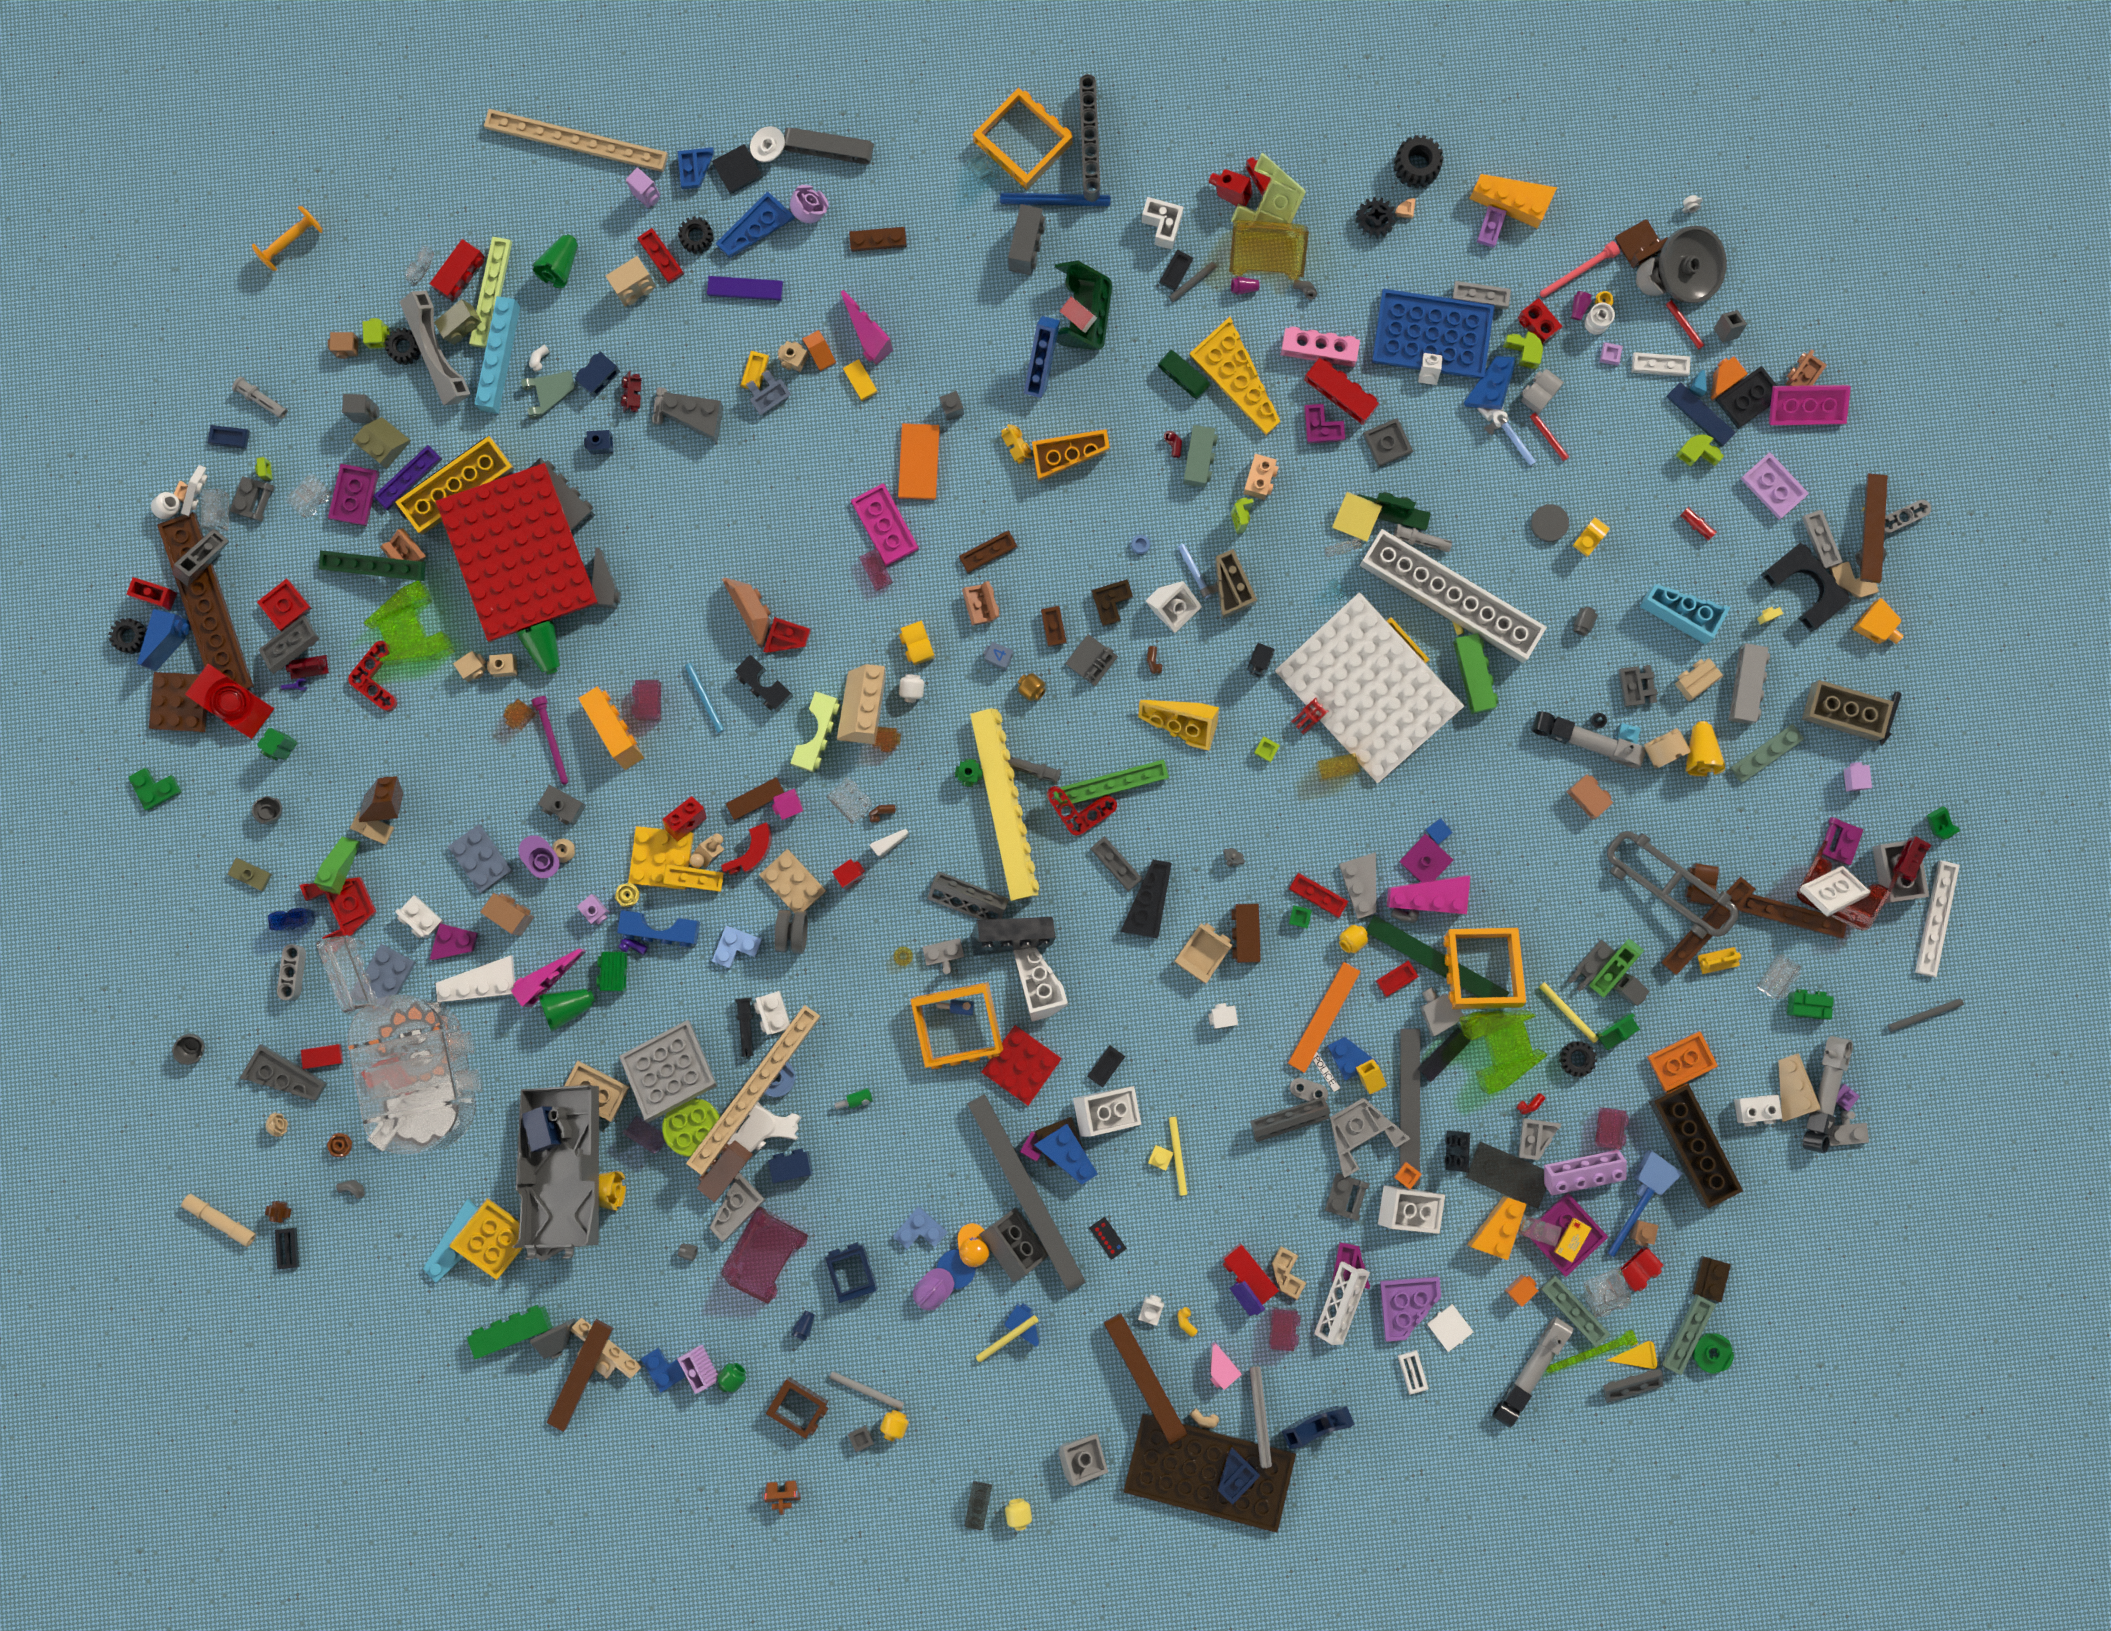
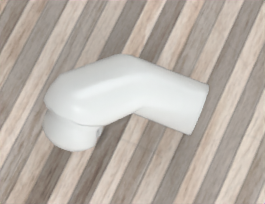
M545 344L531 354L529 366L535 372L542 369L541 358L550 353Z

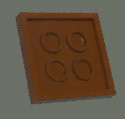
M154 672L149 729L189 732L206 731L207 710L185 695L200 674Z

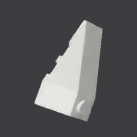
M1035 947L1014 950L1031 1021L1051 1017L1066 1007L1068 1002L1063 985L1044 961L1038 949Z

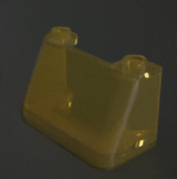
M1233 220L1229 272L1237 276H1242L1248 270L1285 273L1288 279L1299 280V277H1304L1309 236L1308 227L1303 224Z

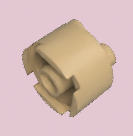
M1678 728L1644 744L1645 750L1655 769L1676 760L1681 755L1684 756L1691 752Z

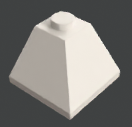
M1183 581L1158 588L1146 600L1153 612L1174 633L1202 608Z

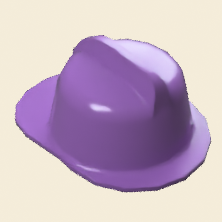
M537 835L528 836L522 840L518 848L519 856L529 871L541 879L553 876L558 871L559 858L548 842Z
M942 1268L929 1271L913 1289L915 1303L920 1308L928 1311L939 1307L953 1291L954 1280L952 1275Z

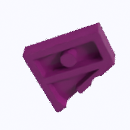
M1339 1242L1332 1276L1333 1282L1341 1262H1345L1356 1269H1365L1359 1246ZM1346 1269L1343 1273L1345 1282L1349 1280L1352 1273ZM1367 1279L1364 1288L1370 1289V1283Z

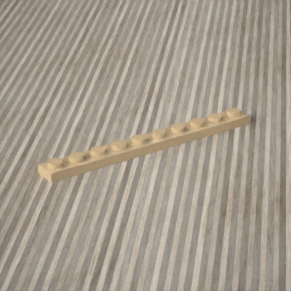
M492 109L488 110L484 123L485 129L659 172H664L668 153Z
M806 1005L803 1006L686 1164L702 1176L705 1174L821 1018L820 1015Z

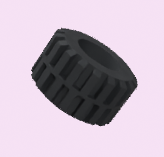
M1414 135L1413 139L1409 137L1406 142H1402L1394 160V171H1397L1396 177L1397 179L1401 178L1400 182L1402 184L1406 182L1407 187L1414 185V188L1418 189L1420 185L1424 188L1427 184H1432L1434 179L1436 180L1442 167L1444 156H1441L1443 153L1442 148L1438 149L1439 144L1437 142L1433 143V138L1426 139L1425 135L1419 138V135ZM1415 155L1421 156L1427 161L1428 166L1416 168L1409 162L1408 158Z

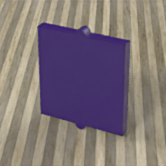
M1245 1281L1241 1283L1236 1282L1229 1288L1249 1316L1259 1315L1260 1312L1265 1310Z

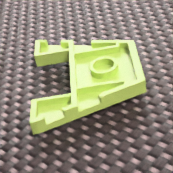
M1261 153L1254 171L1270 177L1271 180L1257 210L1255 211L1238 204L1231 222L1238 223L1239 221L1247 222L1248 224L1266 223V225L1290 227L1306 192L1265 154Z

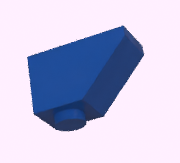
M1017 1303L1005 1321L1004 1326L1014 1330L1034 1315L1031 1312L1032 1308L1024 1303L1022 1305ZM1036 1324L1019 1335L1037 1347L1039 1345Z

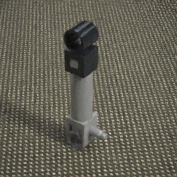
M1543 711L1536 713L1531 729L1537 735L1548 736L1549 739L1563 744L1568 742L1608 756L1611 761L1635 769L1641 768L1646 753L1645 747L1620 738L1618 740L1578 727L1575 725V722L1561 717L1555 719L1554 715Z
M1830 1036L1827 1040L1822 1060L1824 1070L1817 1095L1821 1110L1809 1114L1806 1126L1808 1131L1803 1137V1148L1806 1150L1825 1154L1829 1149V1136L1832 1135L1836 1119L1833 1114L1843 1072L1848 1070L1853 1050L1852 1040Z
M1554 1317L1538 1340L1539 1345L1516 1381L1512 1382L1502 1397L1503 1400L1495 1407L1492 1417L1508 1428L1515 1424L1520 1412L1524 1410L1531 1399V1392L1555 1355L1560 1353L1570 1338L1573 1327L1558 1317Z

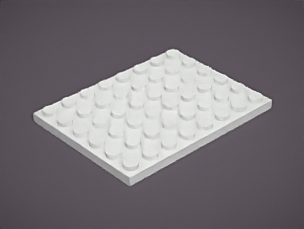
M1360 592L1275 670L1306 706L1314 698H1317L1316 701L1319 704H1323L1322 707L1329 712L1320 721L1377 784L1464 707L1461 701ZM1317 711L1316 714L1321 716V713Z

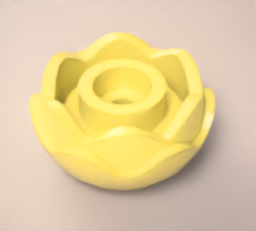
M631 883L621 884L617 888L615 899L623 907L633 906L639 899V890Z

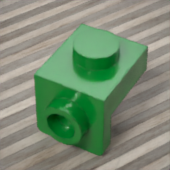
M1942 806L1926 815L1933 835L1945 840L1960 832L1959 827L1953 825L1946 807Z

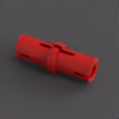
M1689 507L1680 515L1692 526L1694 531L1697 530L1708 541L1717 533L1704 521L1703 517L1700 518Z

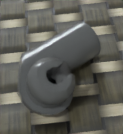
M356 1180L336 1185L338 1193L350 1191L358 1199L365 1195L363 1185Z

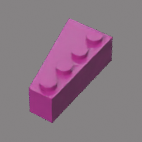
M1470 875L1388 887L1386 906L1467 914Z

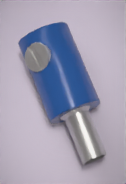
M951 999L950 1003L937 1002V1008L949 1009L952 1014L973 1016L974 1001Z

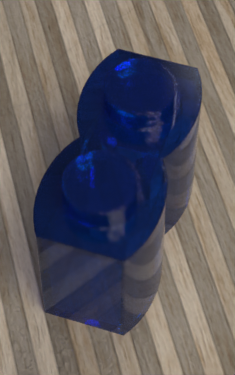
M294 908L288 912H273L268 915L269 929L288 932L295 928L312 927L315 925L314 911L305 908Z

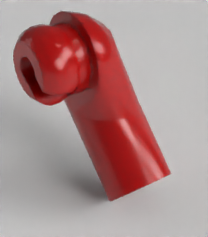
M1537 1093L1530 1103L1526 1104L1524 1101H1521L1517 1104L1516 1108L1524 1115L1534 1112L1544 1102L1545 1097L1541 1093Z

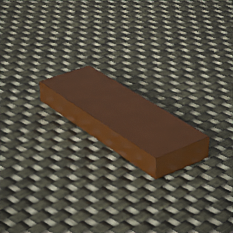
M1008 530L959 555V559L968 574L1018 548Z
M775 777L725 804L734 821L774 801L773 797L785 792L778 778Z

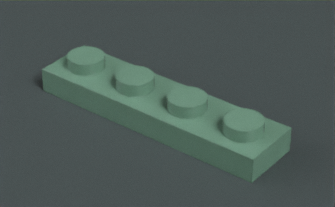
M1791 724L1731 766L1730 770L1738 781L1743 783L1803 741L1804 738L1794 724Z
M1555 1275L1540 1288L1595 1348L1611 1335Z
M1697 1294L1695 1295L1662 1366L1682 1375L1716 1306L1715 1303Z

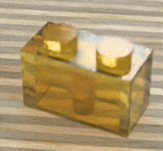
M1356 753L1320 760L1316 763L1319 782L1352 776L1360 772Z

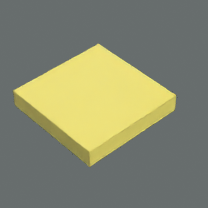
M1346 492L1332 528L1368 541L1382 505Z

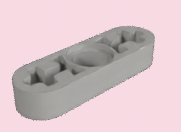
M1919 500L1885 516V523L1893 520L1895 523L1889 526V528L1886 527L1884 534H1890L1927 516L1931 512L1930 503L1926 500ZM1919 507H1924L1925 510L1916 514L1913 513ZM1901 512L1908 515L1909 519L1907 522L1900 520L1899 515Z

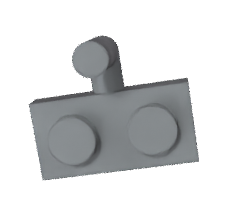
M960 938L922 947L926 965L942 963L943 972L947 975L952 971L950 960L964 957Z
M1842 1111V1125H1834L1832 1135L1829 1136L1830 1146L1869 1143L1867 1123L1850 1124V1119H1854L1856 1116L1853 1111Z

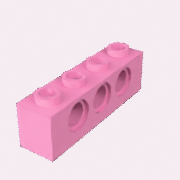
M1298 327L1285 328L1280 355L1317 361L1320 357L1322 360H1328L1331 364L1355 367L1360 340L1353 336L1340 337L1335 333L1321 334L1316 330L1303 331ZM1304 340L1306 342V345L1301 346L1297 343V341ZM1322 343L1325 348L1319 349L1316 344ZM1341 346L1344 351L1338 352L1334 347Z

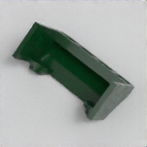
M1079 260L1055 264L1054 268L1066 274L1065 285L1074 294L1073 298L1097 317L1086 333L1070 321L1069 328L1062 327L1058 331L1056 343L1066 347L1081 349H1102L1105 344L1112 294L1110 278Z

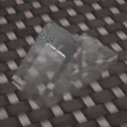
M1523 1215L1517 1233L1556 1247L1562 1228Z

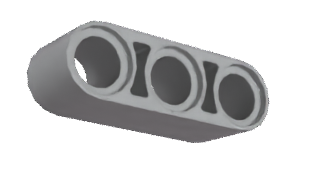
M289 944L282 951L277 995L282 1000L293 1001L298 999L301 994L306 950L300 945ZM293 949L297 950V956L295 958L291 956V952ZM291 968H293L295 971L293 977L289 976V970ZM288 987H291L292 994L288 997L286 990Z

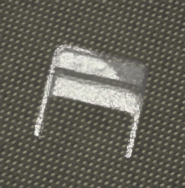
M348 935L325 938L318 941L317 948L338 1004L345 1014L372 1021L391 1012L390 1008L377 1004V996L369 985L371 980L362 967L364 965L363 959L357 954L356 950L365 947V942Z

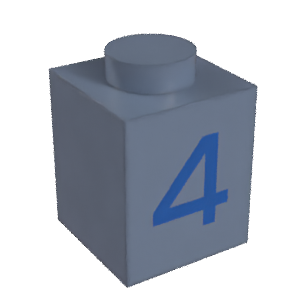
M992 642L990 646H986L983 656H985L986 663L1006 671L1014 652L1009 648Z

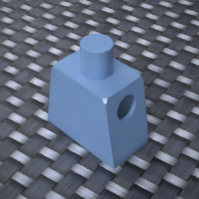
M1647 1150L1634 1176V1179L1641 1183L1636 1194L1642 1197L1646 1189L1650 1187L1655 1190L1654 1194L1661 1196L1683 1173L1655 1152Z

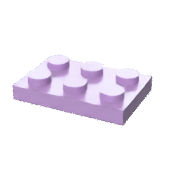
M1770 452L1740 478L1779 520L1809 494Z

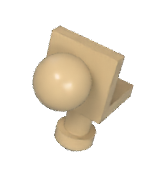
M716 833L699 844L689 860L692 867L699 868L703 866L707 868L713 858L725 850L721 846L724 840L722 835Z

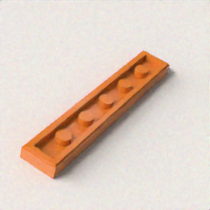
M1345 962L1342 963L1290 1057L1289 1065L1303 1073L1306 1072L1361 971Z

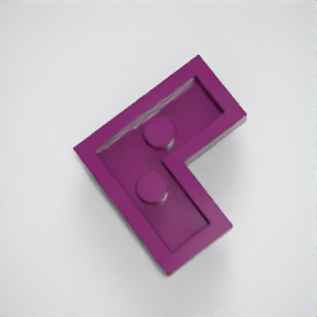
M1324 404L1304 406L1307 444L1345 441L1344 421L1325 422Z

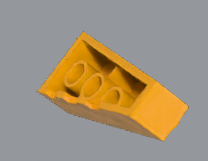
M1107 429L1032 441L1038 482L1108 452L1110 446Z

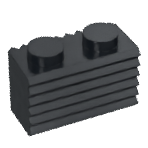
M1257 643L1247 667L1250 675L1260 678V676L1266 674L1275 652L1274 648Z

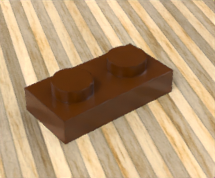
M1060 606L1041 609L1048 647L1067 644Z

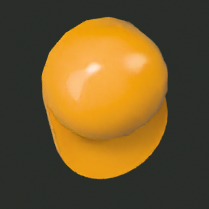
M974 1223L963 1226L957 1237L960 1258L969 1267L981 1266L989 1257V1248L979 1235L984 1229Z

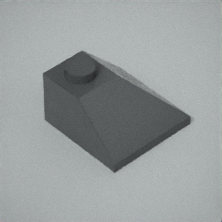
M575 1318L530 1340L532 1346L543 1359L550 1357L553 1360L563 1355L561 1351L567 1348L572 1334L570 1329L576 1322Z

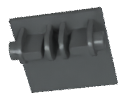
M1087 634L1065 664L1096 686L1118 656L1113 653L1114 651L1111 648H1106Z

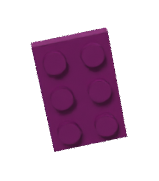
M340 464L328 518L334 521L367 527L379 472L377 470Z

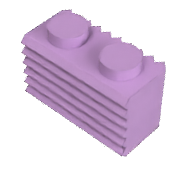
M636 168L626 178V183L633 196L638 198L647 208H650L659 201L660 193L654 181L639 168Z
M700 1345L677 1358L695 1394L717 1382L718 1374L714 1366H712L713 1363H711L705 1351L706 1349L703 1348L704 1345Z

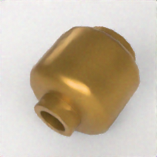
M1030 673L1027 676L1025 674L1022 675L1017 682L1019 684L1018 692L1029 701L1040 700L1046 692L1045 682L1034 673Z

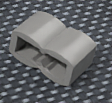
M1547 369L1543 373L1539 371L1533 378L1535 383L1531 387L1527 385L1521 393L1523 395L1521 402L1538 415L1564 383Z

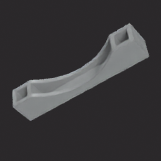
M427 291L410 292L399 302L443 406L459 404L471 394L464 377L449 365L439 347L434 329V307Z

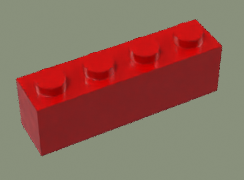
M1319 357L1305 375L1304 381L1361 425H1364L1379 405L1377 398L1370 393H1365L1358 383H1352L1347 379L1348 377L1345 373L1335 370L1328 360H1322Z

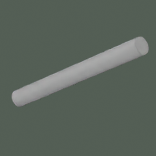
M832 1371L829 1377L831 1380L899 1410L904 1405V1402Z

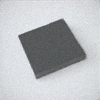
M1398 418L1363 432L1364 439L1378 468L1413 453Z

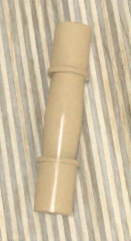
M192 1194L187 1195L181 1204L182 1208L197 1216L198 1219L202 1218L245 1247H249L256 1238V1233L241 1225L240 1222L236 1223L225 1214L210 1207L209 1203H205Z

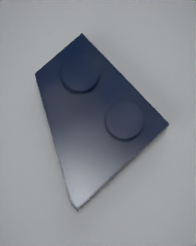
M1233 1447L1229 1450L1218 1486V1491L1232 1505L1260 1476Z

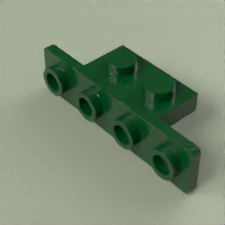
M1388 492L1379 493L1377 498L1361 494L1357 495L1382 505L1377 519L1422 531L1427 530L1431 513L1415 509L1416 502H1413L1410 498L1394 497L1393 494Z

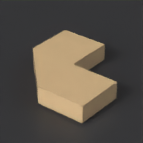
M1849 561L1829 568L1830 574L1835 577L1836 583L1840 588L1845 589L1857 598L1879 592L1876 583L1862 582L1860 578H1854Z
M1280 1246L1271 1263L1276 1281L1281 1292L1298 1300L1306 1285V1282L1290 1274L1298 1255Z

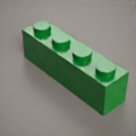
M537 1304L527 1308L528 1313L520 1315V1312L508 1316V1321L502 1323L500 1319L490 1323L491 1327L484 1330L482 1326L472 1330L473 1335L468 1336L467 1340L474 1359L552 1329L553 1326L546 1307L539 1308Z

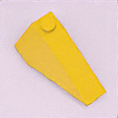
M1139 701V718L1157 728H1164L1171 732L1170 735L1173 737L1178 736L1182 738L1189 746L1210 750L1218 723L1219 707L1192 702Z

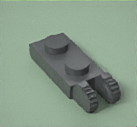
M1600 940L1575 968L1576 970L1567 981L1571 984L1582 974L1585 978L1576 988L1580 992L1589 981L1595 978L1616 952L1603 940Z

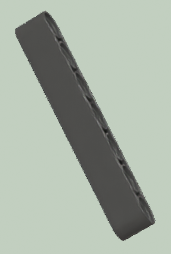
M1085 74L1079 81L1083 195L1086 200L1093 202L1100 197L1097 91L1095 77L1091 74ZM1092 136L1093 139H1087L1086 137ZM1091 153L1094 154V156L1090 157L1087 156V154ZM1088 171H1094L1095 173L1089 174V173H1087V172H1088ZM1089 188H1094V189H1096V190H1095V191H1089L1088 189H1089Z

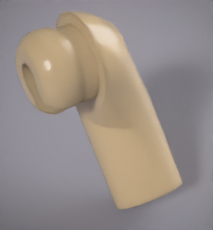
M1197 1408L1189 1414L1201 1428L1213 1429L1219 1423L1217 1415L1212 1414L1209 1417H1204Z

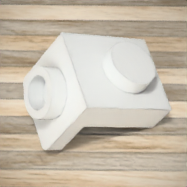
M1423 354L1422 366L1418 377L1419 383L1437 385L1442 368L1441 355Z

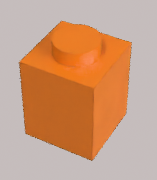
M1521 1274L1504 1291L1519 1306L1523 1307L1539 1290L1535 1287L1537 1283L1529 1275L1525 1277Z

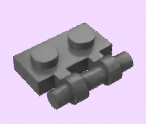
M1651 665L1643 666L1644 673H1640L1639 666L1618 670L1624 707L1644 705V697L1649 698V704L1657 703L1656 695H1658V692L1654 686L1653 678H1655V675L1652 672ZM1641 680H1646L1647 690H1643Z

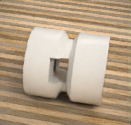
M1607 303L1594 305L1584 321L1586 330L1594 335L1604 333L1614 320L1615 312L1613 308Z

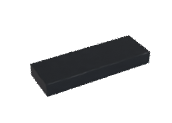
M1457 1028L1418 1070L1429 1082H1432L1471 1040L1460 1028Z

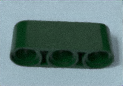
M1169 350L1157 364L1168 377L1197 400L1210 387L1209 381L1173 350Z

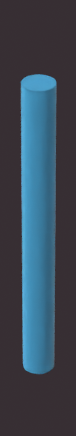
M692 663L686 664L685 668L717 733L723 732L724 728Z

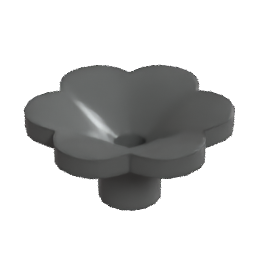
M1233 848L1223 850L1227 866L1232 867L1233 865H1243L1245 863L1242 853L1237 852Z

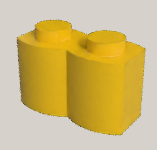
M922 620L900 628L902 631L899 634L902 645L906 644L908 651H905L908 662L912 661L915 666L935 658Z

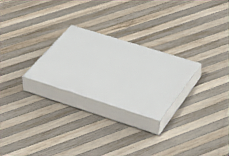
M1844 866L1806 883L1800 888V891L1826 916L1869 896L1871 892Z

